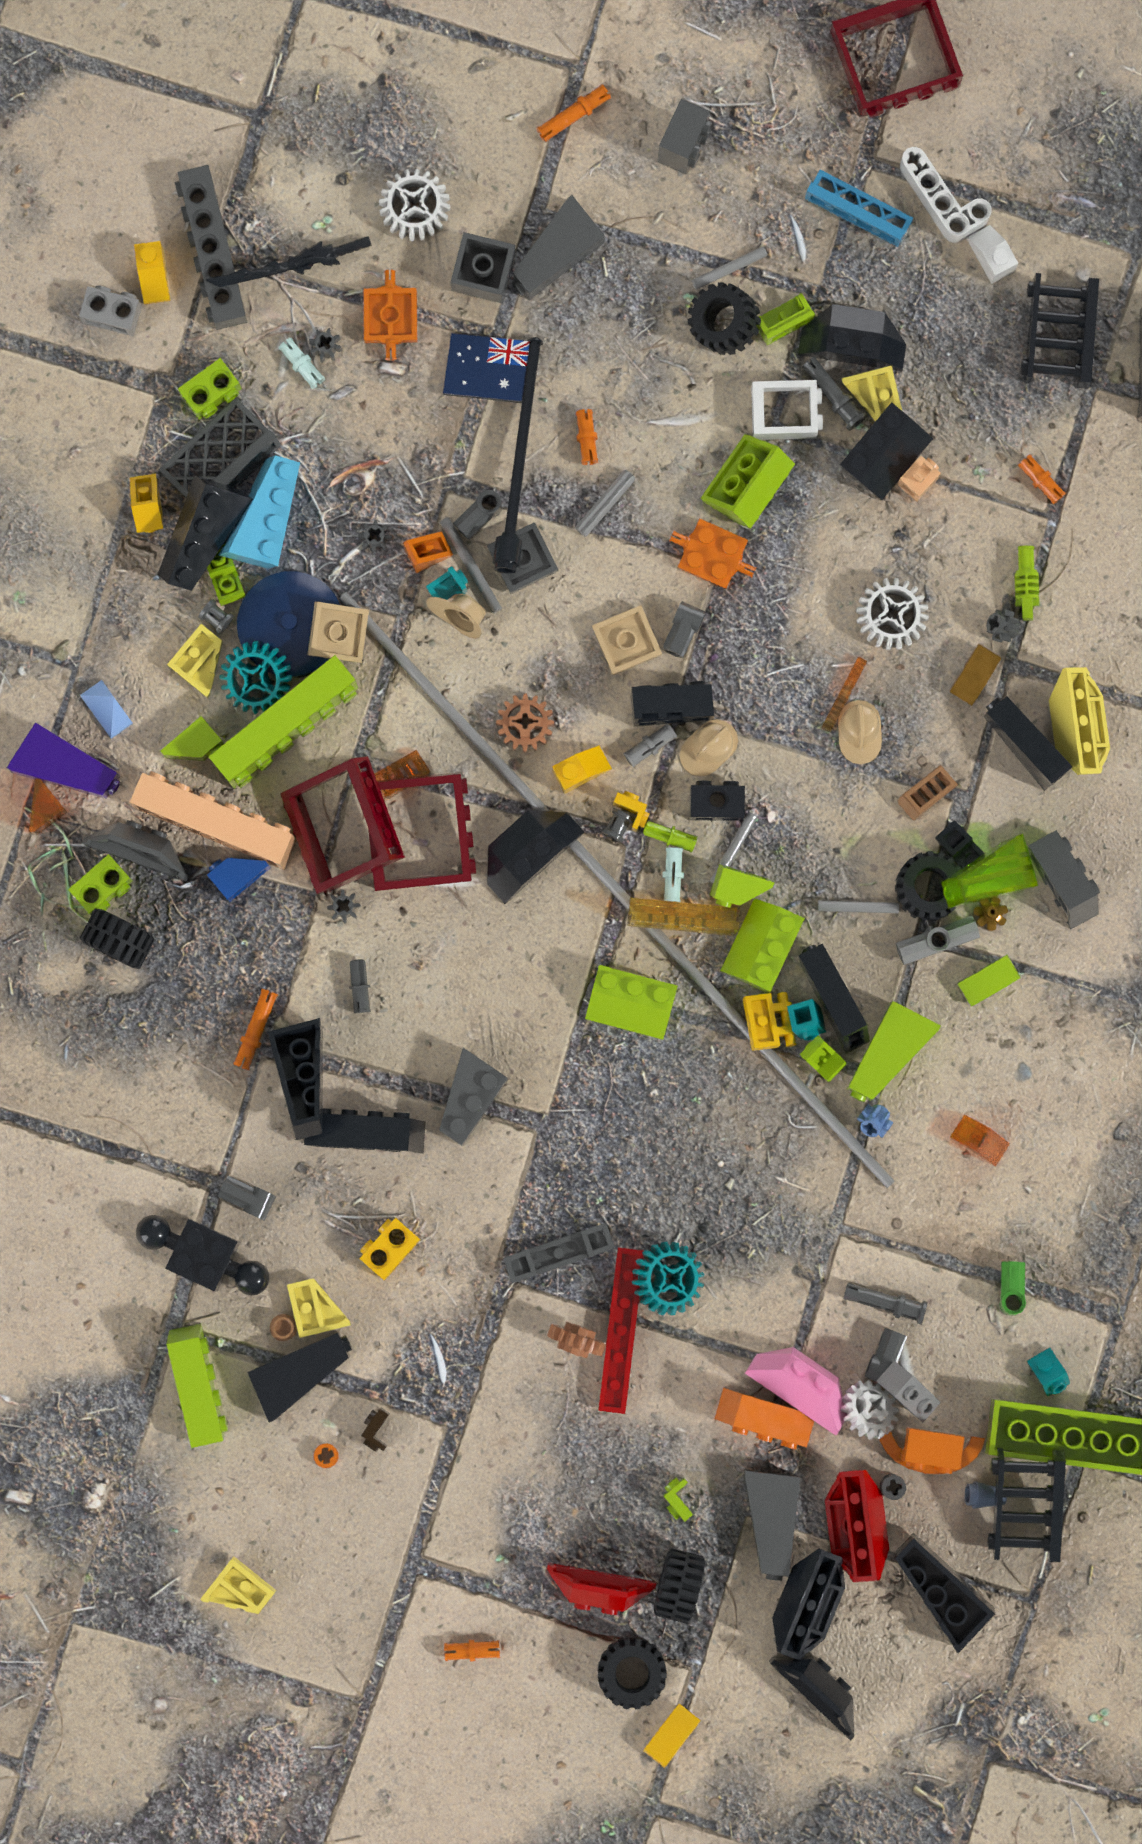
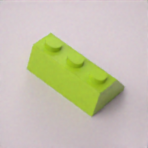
M744 434L700 499L731 521L751 529L783 481L787 478L795 463L778 446Z
M754 898L720 972L765 993H770L805 918L782 907Z
M599 965L585 1019L663 1040L678 986Z

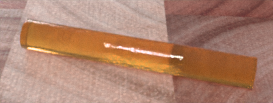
M858 657L821 727L825 731H832L867 663L865 659Z

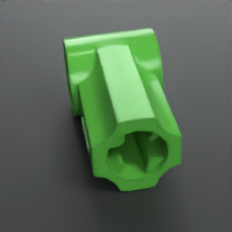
M1001 1262V1298L999 1306L1005 1315L1016 1316L1025 1309V1262ZM1008 1296L1018 1298L1020 1303L1018 1310L1012 1311L1007 1308L1005 1302Z

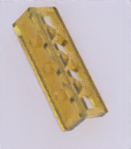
M640 898L629 899L627 926L734 936L739 930V922H736L737 908L734 907L728 908L724 906Z

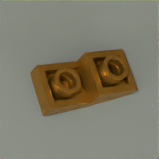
M978 643L949 692L972 706L996 669L1001 657Z

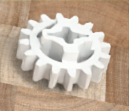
M867 1380L864 1384L862 1381H858L855 1385L845 1391L846 1395L842 1397L845 1405L841 1407V1411L847 1413L843 1420L852 1423L850 1430L852 1431L857 1428L859 1430V1437L867 1433L869 1440H872L875 1436L881 1439L894 1429L893 1425L898 1422V1418L894 1415L899 1412L898 1408L892 1406L896 1399H889L887 1396L889 1393L886 1390H880L881 1385L879 1383L872 1386L871 1380Z

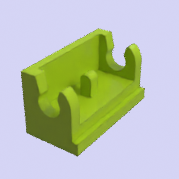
M801 293L771 311L758 316L761 319V325H756V328L768 346L807 325L814 319L815 314Z

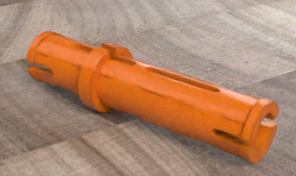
M601 84L586 96H579L577 102L536 128L537 132L541 133L539 134L544 142H547L583 116L591 115L593 113L592 110L611 99L610 94H607L608 90Z
M261 989V994L245 1036H241L240 1042L242 1044L233 1065L237 1067L242 1065V1069L250 1070L256 1049L260 1048L262 1044L259 1041L278 994L274 992L269 994L268 990Z

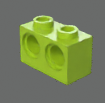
M221 358L178 388L180 396L198 420L203 417L205 419L211 417L217 412L219 405L225 401L226 403L233 401L238 397L241 390L240 383ZM220 378H226L229 380V383L225 388L220 389L215 387L216 381ZM205 394L207 395V400L203 404L194 403L196 395Z
M108 854L68 890L84 909L92 915L94 909L106 911L111 906L109 902L116 895L120 898L130 890L131 886L129 884L133 880ZM110 872H118L119 881L115 885H108L106 883V876ZM92 889L98 890V900L94 903H88L86 901L87 892Z

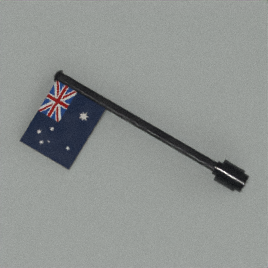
M451 333L443 395L522 403L505 532L502 533V536L496 537L493 555L495 571L513 574L516 572V568L519 567L522 540L517 538L516 526L540 346L543 345V341L538 337H532L528 341Z

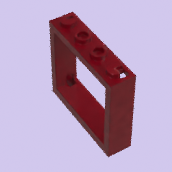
M895 0L832 21L830 32L861 118L868 115L870 118L879 116L885 109L894 107V109L903 108L909 104V101L919 99V101L927 100L934 96L933 93L942 90L944 93L951 92L961 84L963 73L936 0ZM925 10L949 75L867 102L843 37Z
M368 756L347 760L280 793L284 809L288 814L293 834L299 844L302 859L306 863L316 894L338 889L405 858ZM348 772L378 857L332 878L302 794Z
M461 772L377 780L380 790L453 783L463 873L386 881L383 867L373 872L375 891L472 881L471 875L476 874L475 858H470L469 848L474 847L472 831L467 832L466 821H471L470 805H464L463 794H468L467 778H461ZM368 829L372 860L378 857V853Z

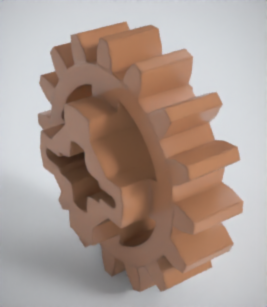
M524 693L523 700H519L514 695V703L510 704L505 701L506 711H498V714L503 719L496 720L497 726H503L498 731V735H506L503 741L504 744L507 745L512 742L514 751L519 746H522L524 753L527 752L528 746H532L534 751H536L538 742L546 745L547 742L544 736H552V731L548 727L554 726V721L548 720V717L553 715L552 710H544L547 703L544 701L538 704V696L536 695L532 700H528L527 693ZM520 707V712L515 716L509 717L514 709ZM530 707L535 708L541 714L542 718L540 716H535L530 711ZM523 717H527L529 722H533V724H528V729H523L522 724H518V722H522ZM508 729L516 730L520 734V739L515 738ZM542 729L535 738L530 739V735L535 730Z
M567 1321L564 1327L551 1323L547 1337L558 1341L557 1348L587 1358L589 1353L602 1356L606 1343L595 1339V1331Z

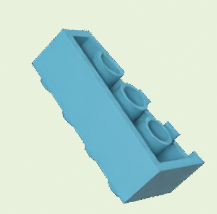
M276 455L265 459L249 494L253 500L229 534L225 545L220 550L219 556L266 569L278 566L300 462Z

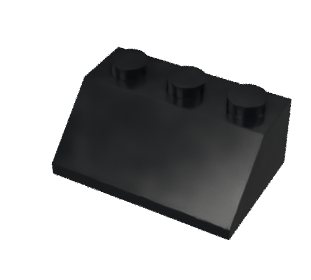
M891 402L841 462L840 466L879 499L883 500L934 438Z

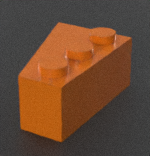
M724 1387L714 1418L731 1425V1431L747 1436L748 1431L757 1433V1439L772 1443L773 1438L782 1440L780 1445L795 1450L797 1445L807 1447L814 1420L797 1409L742 1394Z

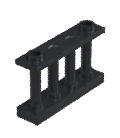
M1036 273L1033 281H1028L1027 297H1031L1027 355L1026 359H1022L1020 374L1025 375L1024 383L1030 384L1033 373L1072 376L1073 379L1078 380L1077 388L1088 389L1092 381L1099 278H1089L1085 286H1081V288L1040 285L1041 273ZM1039 295L1079 299L1080 302H1084L1083 312L1072 314L1039 311ZM1037 321L1077 325L1078 328H1082L1081 338L1077 337V340L1038 337L1036 336ZM1035 347L1073 350L1076 354H1080L1079 364L1075 363V366L1036 363L1034 362Z
M997 1448V1458H992L991 1464L992 1475H996L994 1526L993 1533H988V1550H993L994 1560H1000V1547L1042 1548L1043 1551H1048L1049 1562H1060L1066 1472L1064 1450H1053L1052 1460H1047V1462L1005 1461L1003 1448ZM1004 1472L1046 1473L1047 1476H1051V1485H1046V1487L1003 1486ZM1003 1497L1046 1499V1501L1050 1502V1508L1044 1512L1002 1511ZM1002 1522L1040 1523L1048 1527V1535H1043V1537L1001 1536Z

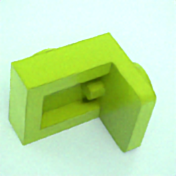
M819 1035L809 1042L799 1054L828 1082L847 1064Z
M676 1477L664 1487L667 1492L663 1496L670 1503L666 1508L676 1520L681 1517L685 1522L693 1513L676 1493L688 1482L684 1477L680 1481Z

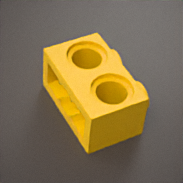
M388 1218L378 1229L381 1235L374 1242L370 1239L360 1250L363 1255L359 1259L383 1280L389 1277L421 1240L397 1218L393 1221ZM395 1229H400L405 1234L404 1242L400 1245H394L390 1241V1233ZM379 1249L383 1250L387 1255L386 1262L381 1266L375 1265L372 1261L373 1252Z

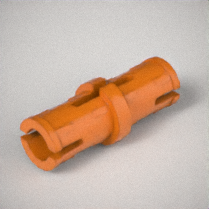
M585 409L576 411L579 431L576 437L577 442L580 443L581 464L588 465L589 461L590 465L598 463L596 450L598 436L597 432H594L593 410L587 409V413H585Z
M1031 454L1018 464V467L1034 482L1032 485L1035 488H1039L1053 505L1066 494L1050 477L1051 473L1048 470L1045 471Z
M469 1640V1643H444V1651H456V1653H445V1661L470 1659V1662H474L477 1658H500V1650H488L489 1648H500L499 1640L485 1642Z

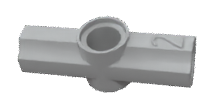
M969 916L897 942L896 947L903 965L978 939L980 935L973 916ZM938 933L944 937L945 943L943 947H935L932 944L931 936Z

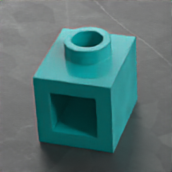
M813 999L787 1006L792 1031L801 1040H814L819 1034L826 1033L821 1007Z

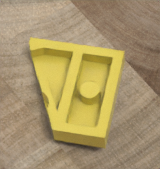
M892 366L841 378L843 384L875 421L891 402L902 410Z
M200 624L169 661L167 666L208 698L211 694L223 642L204 625Z
M314 1278L287 1285L299 1338L351 1325L350 1320Z
M233 1557L200 1600L206 1603L224 1604L225 1607L233 1609L241 1608L246 1612L259 1614L277 1590L236 1557Z

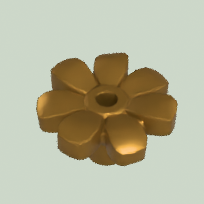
M986 897L980 900L982 907L974 908L973 914L980 916L976 921L979 927L987 924L988 931H995L996 923L999 926H1003L1007 920L1002 915L1008 913V908L1006 905L999 906L1001 902L999 898L994 897L991 902Z

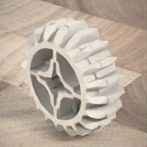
M406 169L404 171V178H401L396 173L394 175L396 183L388 180L386 183L389 189L381 190V195L385 198L379 199V205L384 207L379 212L380 216L385 217L383 220L384 225H391L390 232L393 234L400 230L399 237L401 239L407 233L409 234L410 241H414L416 234H419L421 240H425V232H428L433 237L435 235L433 227L441 230L443 225L440 221L448 220V215L444 213L450 211V205L446 203L450 200L449 194L444 193L446 186L444 184L438 185L439 178L437 176L429 180L430 172L428 171L424 173L423 177L420 176L419 169H415L412 176H410L409 170ZM411 187H420L416 192L406 190ZM430 193L437 202L433 214L429 212L428 207L425 205ZM397 196L401 199V203L404 204L399 217L393 210V204ZM419 202V207L413 206L410 208V203L416 204ZM413 218H420L423 220V222L420 223H408Z
M888 578L883 579V588L878 582H874L873 589L875 592L867 588L864 593L868 598L860 597L859 602L865 607H857L856 613L864 615L857 618V623H866L860 629V632L863 634L870 631L867 641L870 642L876 637L878 639L876 647L878 648L881 646L882 641L886 642V650H890L894 642L897 650H900L902 648V640L907 646H911L912 640L910 636L918 640L920 634L917 630L925 631L926 626L920 621H928L929 616L921 613L928 609V605H919L925 597L923 594L915 597L918 588L915 586L909 591L907 589L909 581L907 580L903 583L902 587L898 586L899 578H894L893 585H890ZM887 594L899 595L907 601L896 603L891 600L890 596L887 597ZM879 598L882 613L872 620L871 606ZM912 608L914 613L913 624L906 630L902 615ZM889 609H892V612L894 609L899 611L895 620L892 617L891 619L885 618ZM889 625L895 632L898 631L899 634L885 633L878 626Z

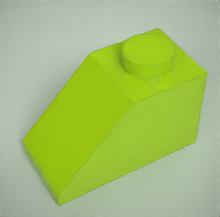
M200 716L160 751L166 759L205 761L212 753L224 745V742L203 717Z
M719 864L710 895L716 899V904L731 908L732 904L740 906L773 888L775 882L762 876Z

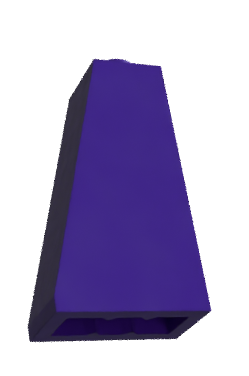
M36 722L6 767L16 775L107 799L109 794L114 795L121 783L118 781L120 775Z

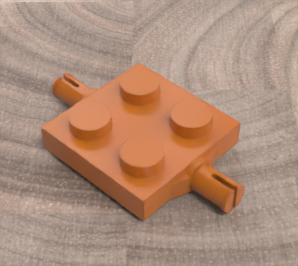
M385 270V286L363 289L364 343H381L386 345L385 360L390 361V351L392 350V361L397 360L396 345L418 342L417 288H402L395 285L396 271L391 270V280H389V270Z
M700 518L689 537L673 531L669 541L684 547L683 556L678 565L679 569L723 589H727L731 578L737 571L752 578L753 572L757 568L742 562L743 551L748 543L747 539Z

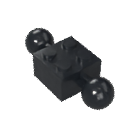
M158 1215L146 1216L137 1225L136 1237L144 1248L157 1250L166 1247L173 1250L165 1269L214 1292L218 1291L225 1275L235 1279L237 1288L242 1293L250 1296L262 1293L269 1284V1272L262 1263L247 1261L240 1264L232 1260L240 1241L197 1221L188 1219L181 1235L171 1232L169 1223Z

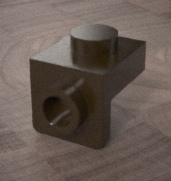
M380 1408L378 1412L375 1410L370 1412L364 1421L367 1427L361 1435L365 1438L363 1443L375 1452L378 1449L384 1451L387 1447L385 1443L375 1437L390 1414L383 1408Z

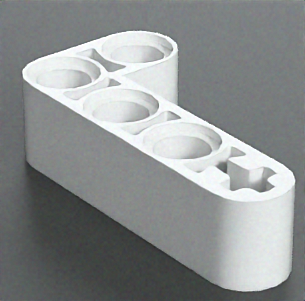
M910 147L904 151L900 162V170L943 236L949 242H961L987 224L992 212L991 205L987 200L977 198L960 207L924 151L918 147ZM909 159L912 162L917 161V166L914 163L908 164ZM930 180L934 187L930 189L924 188L921 185V181ZM939 201L945 202L948 205V209L939 210L935 203ZM975 209L982 210L985 217L976 218L973 216L972 211ZM952 223L960 224L963 230L961 232H954L950 229L949 225Z

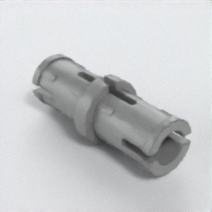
M667 723L649 737L647 735L644 736L642 742L623 754L629 764L635 767V765L651 754L656 755L660 748L676 739L677 735Z

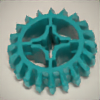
M254 641L251 649L249 643L245 642L242 644V650L239 647H235L233 649L234 655L228 654L225 657L230 664L223 663L221 665V668L228 672L220 675L221 680H227V683L223 684L221 689L230 690V693L226 695V699L229 700L233 696L237 699L233 704L234 707H238L241 703L244 704L243 712H247L250 706H252L254 714L259 713L260 706L265 712L270 708V705L272 706L285 695L282 691L289 692L291 690V687L284 683L293 679L291 675H285V672L289 671L291 666L282 665V662L286 660L285 655L279 659L275 656L279 652L278 648H274L271 652L268 651L269 643H265L262 649H260L259 641ZM247 657L264 659L259 666H252L241 661ZM270 666H272L276 675L275 686L273 685V681L268 677V669ZM237 669L240 670L239 674L244 678L242 690L236 679ZM262 669V671L259 673L261 677L258 678L261 679V681L259 680L258 682L250 686V684L253 682L251 678L254 677L251 676V674L253 675L254 673ZM253 689H260L263 692H269L271 695L264 698H254L249 696V693Z
M661 1242L660 1247L657 1244L651 1245V1252L648 1250L642 1252L645 1260H636V1263L641 1267L640 1269H633L632 1272L638 1275V1279H634L632 1284L639 1285L640 1288L634 1293L637 1296L643 1295L640 1303L642 1305L649 1304V1311L654 1312L657 1310L659 1315H665L667 1312L668 1315L673 1316L676 1314V1311L680 1313L685 1312V1305L692 1307L694 1305L692 1297H701L696 1289L704 1287L703 1283L698 1282V1278L704 1277L705 1274L704 1272H697L702 1263L699 1261L693 1262L696 1254L694 1252L688 1253L689 1248L687 1246L679 1248V1243L672 1242L670 1245L668 1242ZM667 1256H672L679 1262L676 1265L672 1264L670 1267H667L666 1264H661L660 1260ZM653 1271L655 1279L654 1282L651 1284V1274ZM684 1273H685V1285H683V1283H682V1276L684 1275ZM667 1274H671V1278H669L671 1279L670 1284L665 1282ZM669 1290L675 1293L677 1297L664 1301L658 1295Z

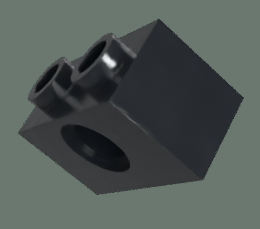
M696 781V785H691L690 820L744 821L745 786H739L738 781H723V785H712V781ZM714 794H720L724 797L725 803L721 807H715L710 803V797Z

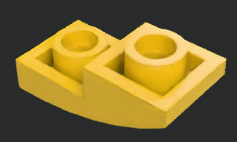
M679 1703L643 1751L665 1768L701 1720Z

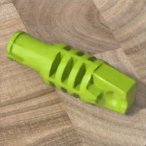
M1025 545L1017 547L1018 570L1015 573V607H1022L1023 621H1033V606H1039V573L1034 567V546Z

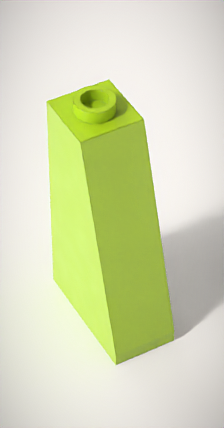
M894 1001L890 1002L846 1088L852 1091L850 1096L863 1103L866 1099L869 1101L873 1100L939 1031L941 1025Z

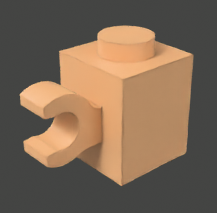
M920 456L899 479L897 485L917 502L938 480L941 474L938 471L939 467L930 458L925 459Z

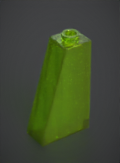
M1023 834L1002 841L941 882L948 908L1019 893L1038 886Z

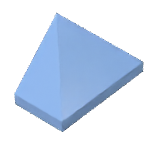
M102 680L80 695L111 739L133 724Z

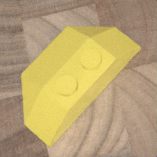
M1087 667L1063 668L1049 699L1055 748L1070 763L1071 769L1077 775L1100 774L1110 750L1103 695L1095 681L1089 676L1090 673Z

